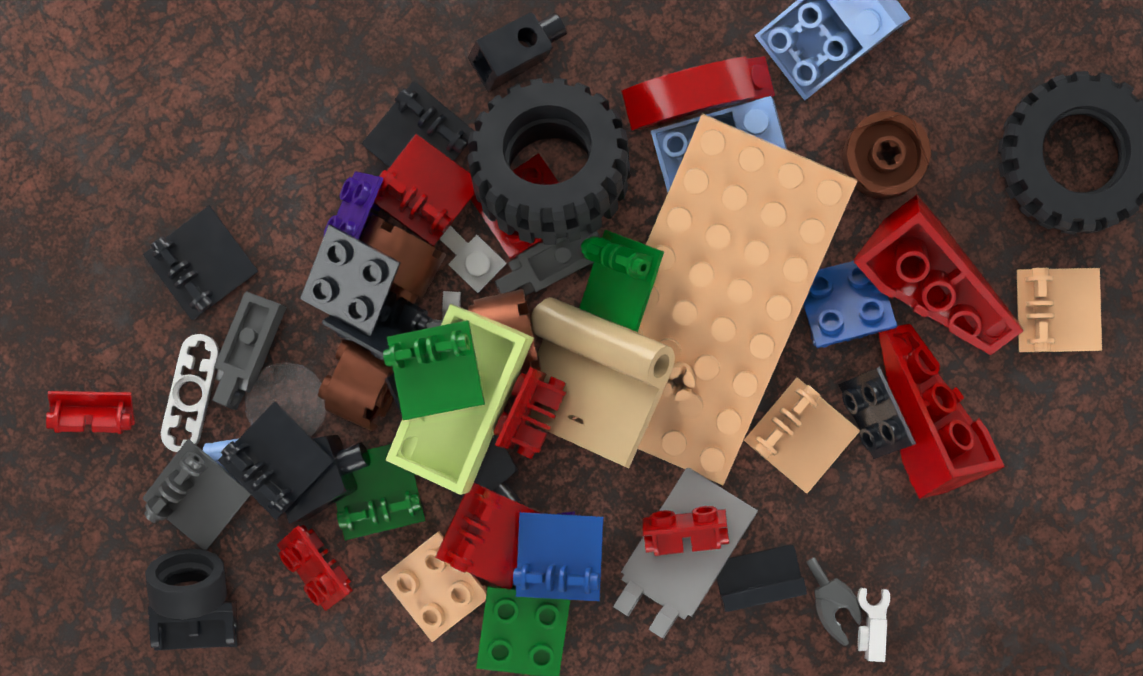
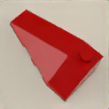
M917 194L883 220L854 258V263L881 293L892 299L895 297L911 306L914 312L923 317L928 316L949 328V332L989 355L998 351L1024 331L1017 319L945 226Z
M899 325L897 328L879 332L887 382L916 443L901 449L900 453L902 463L918 498L947 493L1004 468L1003 461L988 429L980 418L973 421L960 404L964 396L957 387L951 390L938 373L940 370L939 362L912 325Z

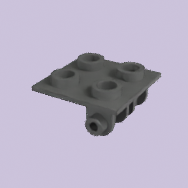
M188 439L142 499L147 502L144 515L149 521L158 523L159 520L167 519L199 547L207 550L251 494L228 471Z

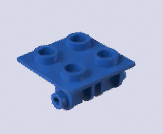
M854 261L818 270L803 304L811 328L810 336L813 346L825 348L828 345L843 341L849 342L851 339H861L863 336L897 328L888 296L881 293Z
M520 512L517 568L514 569L513 573L516 597L600 601L604 517Z

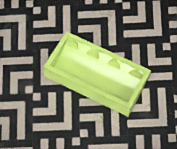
M450 304L441 326L469 320L485 405L404 421L402 419L386 461L462 495L470 493L494 435L496 424L505 409L534 337Z

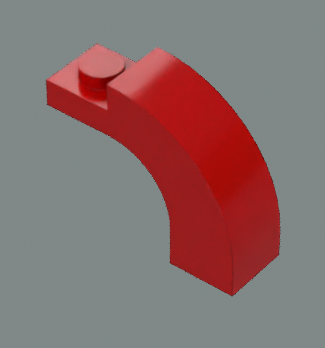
M744 56L700 65L663 75L621 90L631 130L662 126L700 112L775 96L765 56L748 59Z

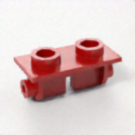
M48 391L50 412L46 414V428L54 429L55 433L84 432L85 424H91L92 432L123 434L124 430H131L132 425H135L131 392Z
M702 506L693 509L692 513L675 514V512L669 510L652 513L650 517L643 518V536L646 553L654 552L655 556L684 553L682 538L691 537L692 552L721 549V545L729 544L726 509L717 510L713 506Z

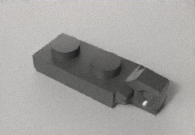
M588 230L580 232L581 239L570 243L567 237L556 239L557 245H544V242L517 255L516 259L508 263L513 272L494 281L499 293L511 292L520 287L524 290L525 296L534 291L537 293L594 263L584 257L581 251V244L586 238L592 236L600 237L598 231L591 234Z
M247 291L244 293L214 368L218 369L215 379L220 382L212 401L227 408L237 410L245 391L250 393L254 386L253 384H256L287 307Z

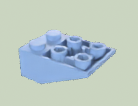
M797 0L754 36L805 101L911 18L897 0Z
M771 96L706 114L787 149L776 106ZM701 116L651 130L667 192H669Z

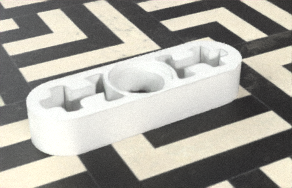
M195 334L188 337L183 342L178 357L161 429L162 442L169 450L178 452L187 441L183 440L181 446L176 445V437L170 435L171 428H178L182 419V415L174 416L175 407L185 412H198L197 419L194 420L188 417L185 426L188 432H192L190 440L195 445L200 441L217 370L214 366L220 349L213 338L203 334ZM200 341L206 342L205 349L211 351L210 359H202L199 368L201 372H208L206 380L196 375H183L185 366L189 369H194L196 360L194 356L189 355V350L191 347H198ZM188 381L196 382L202 389L200 401L192 406L184 404L179 397L181 386Z

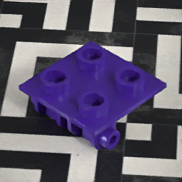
M355 171L353 177H349L343 184L340 192V200L343 201L337 215H333L329 219L324 235L328 225L331 224L349 235L360 239L363 234L362 229H365L367 226L365 224L367 217L371 218L372 215L378 216L371 213L370 210L373 209L379 212L381 209L374 204V200L384 178Z

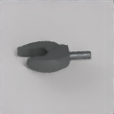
M813 557L807 560L806 563L820 585L814 590L818 617L827 632L837 642L847 646L849 641L842 631L841 624L837 622L835 613L839 608H847L855 622L860 625L862 622V611L857 596L848 585L838 578L829 581L817 559Z

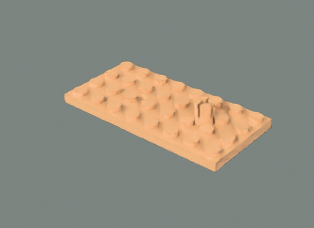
M702 113L646 243L648 246L664 251L639 330L636 333L671 347L674 350L675 362L640 442L639 450L683 469L691 468L703 477L724 485L856 186L857 179Z

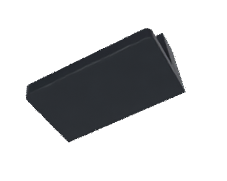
M791 544L730 557L716 578L725 612L807 594L805 581L800 573L796 550Z

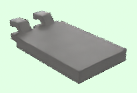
M691 468L685 469L660 511L669 510L675 512V514L692 513L693 509L702 506H713L717 510L726 509L729 544L721 545V549L692 552L691 537L682 538L684 553L655 556L654 552L646 553L643 536L621 571L624 574L621 580L627 583V586L613 606L626 616H630L643 594L659 603L663 607L648 630L663 639L678 616L684 620L688 615L693 617L758 513V510Z

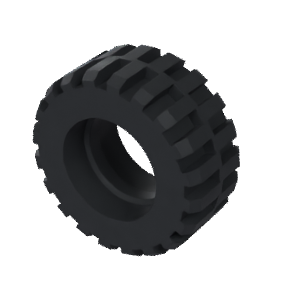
M1088 71L1074 72L1068 76L1062 74L1051 78L1046 83L1035 88L1014 107L1015 110L1007 118L1003 126V130H1005L1004 135L999 140L998 153L1001 154L1002 163L998 165L1000 176L1006 178L1009 187L1005 188L1010 199L1015 197L1021 205L1019 210L1027 217L1033 216L1039 220L1038 225L1047 229H1060L1061 233L1066 234L1080 232L1088 234L1119 224V222L1131 217L1140 210L1139 207L1143 203V98L1138 99L1133 95L1134 88L1126 82L1121 84L1112 81L1113 76L1099 73L1097 76L1089 75ZM1067 116H1090L1101 122L1110 131L1115 140L1118 150L1116 171L1112 178L1097 190L1090 192L1067 190L1052 178L1045 166L1042 150L1046 134L1057 121Z
M542 78L530 80V86L521 88L520 84H516L507 88L508 95L504 98L500 95L495 96L488 103L489 113L480 112L475 120L476 131L470 133L468 141L470 153L468 155V163L477 202L482 204L484 214L490 221L497 220L499 229L506 234L512 235L514 231L519 232L520 240L533 243L535 238H542L544 245H557L556 239L567 237L570 243L581 239L580 232L588 230L592 234L602 227L601 218L604 216L607 219H611L618 211V201L624 200L628 190L627 179L630 178L626 130L623 129L622 119L617 110L610 109L609 101L600 93L591 96L589 86L579 82L575 84V87L569 86L567 79L554 78L553 83H543ZM547 138L571 141L580 146L589 155L585 166L575 176L564 182L552 185L528 182L517 176L510 169L512 161L523 148L535 141Z

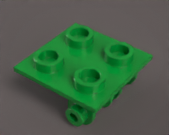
M605 229L602 238L592 236L586 238L581 244V251L587 260L593 261L594 264L579 308L638 332L664 251Z
M469 320L387 337L389 349L383 351V358L387 367L393 366L403 421L485 405Z
M392 444L367 450L370 457V466L352 472L357 484V490L336 502L337 520L340 529L343 531L345 541L426 521L414 473L386 461Z
M513 584L511 589L500 586H487L476 669L535 676H559L570 600L516 597L515 585Z

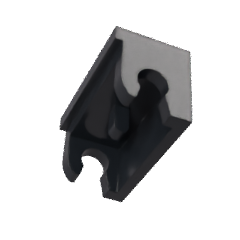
M237 600L224 601L212 613L198 618L183 620L164 617L148 606L150 644L154 651L239 646Z

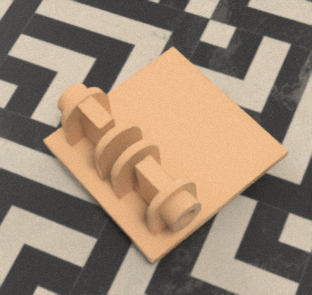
M1032 268L1017 270L1018 322L1024 330L1018 335L1019 352L1102 351L1100 268Z
M796 377L743 441L808 494L860 430L822 399L821 395L811 386L806 385Z
M440 531L381 577L431 642L435 641L485 602L487 587L485 585L482 586L473 574L461 572L451 567L450 564L435 558L444 539Z

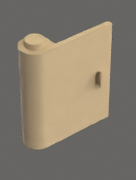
M549 297L544 299L534 308L531 315L533 332L543 338L537 353L540 359L541 372L547 374L543 382L548 383L551 376L566 383L563 391L567 393L558 411L538 402L535 403L536 406L555 414V419L533 409L531 411L530 417L551 426L550 430L529 421L527 422L629 468L672 372L675 362L674 350L665 344L556 298Z

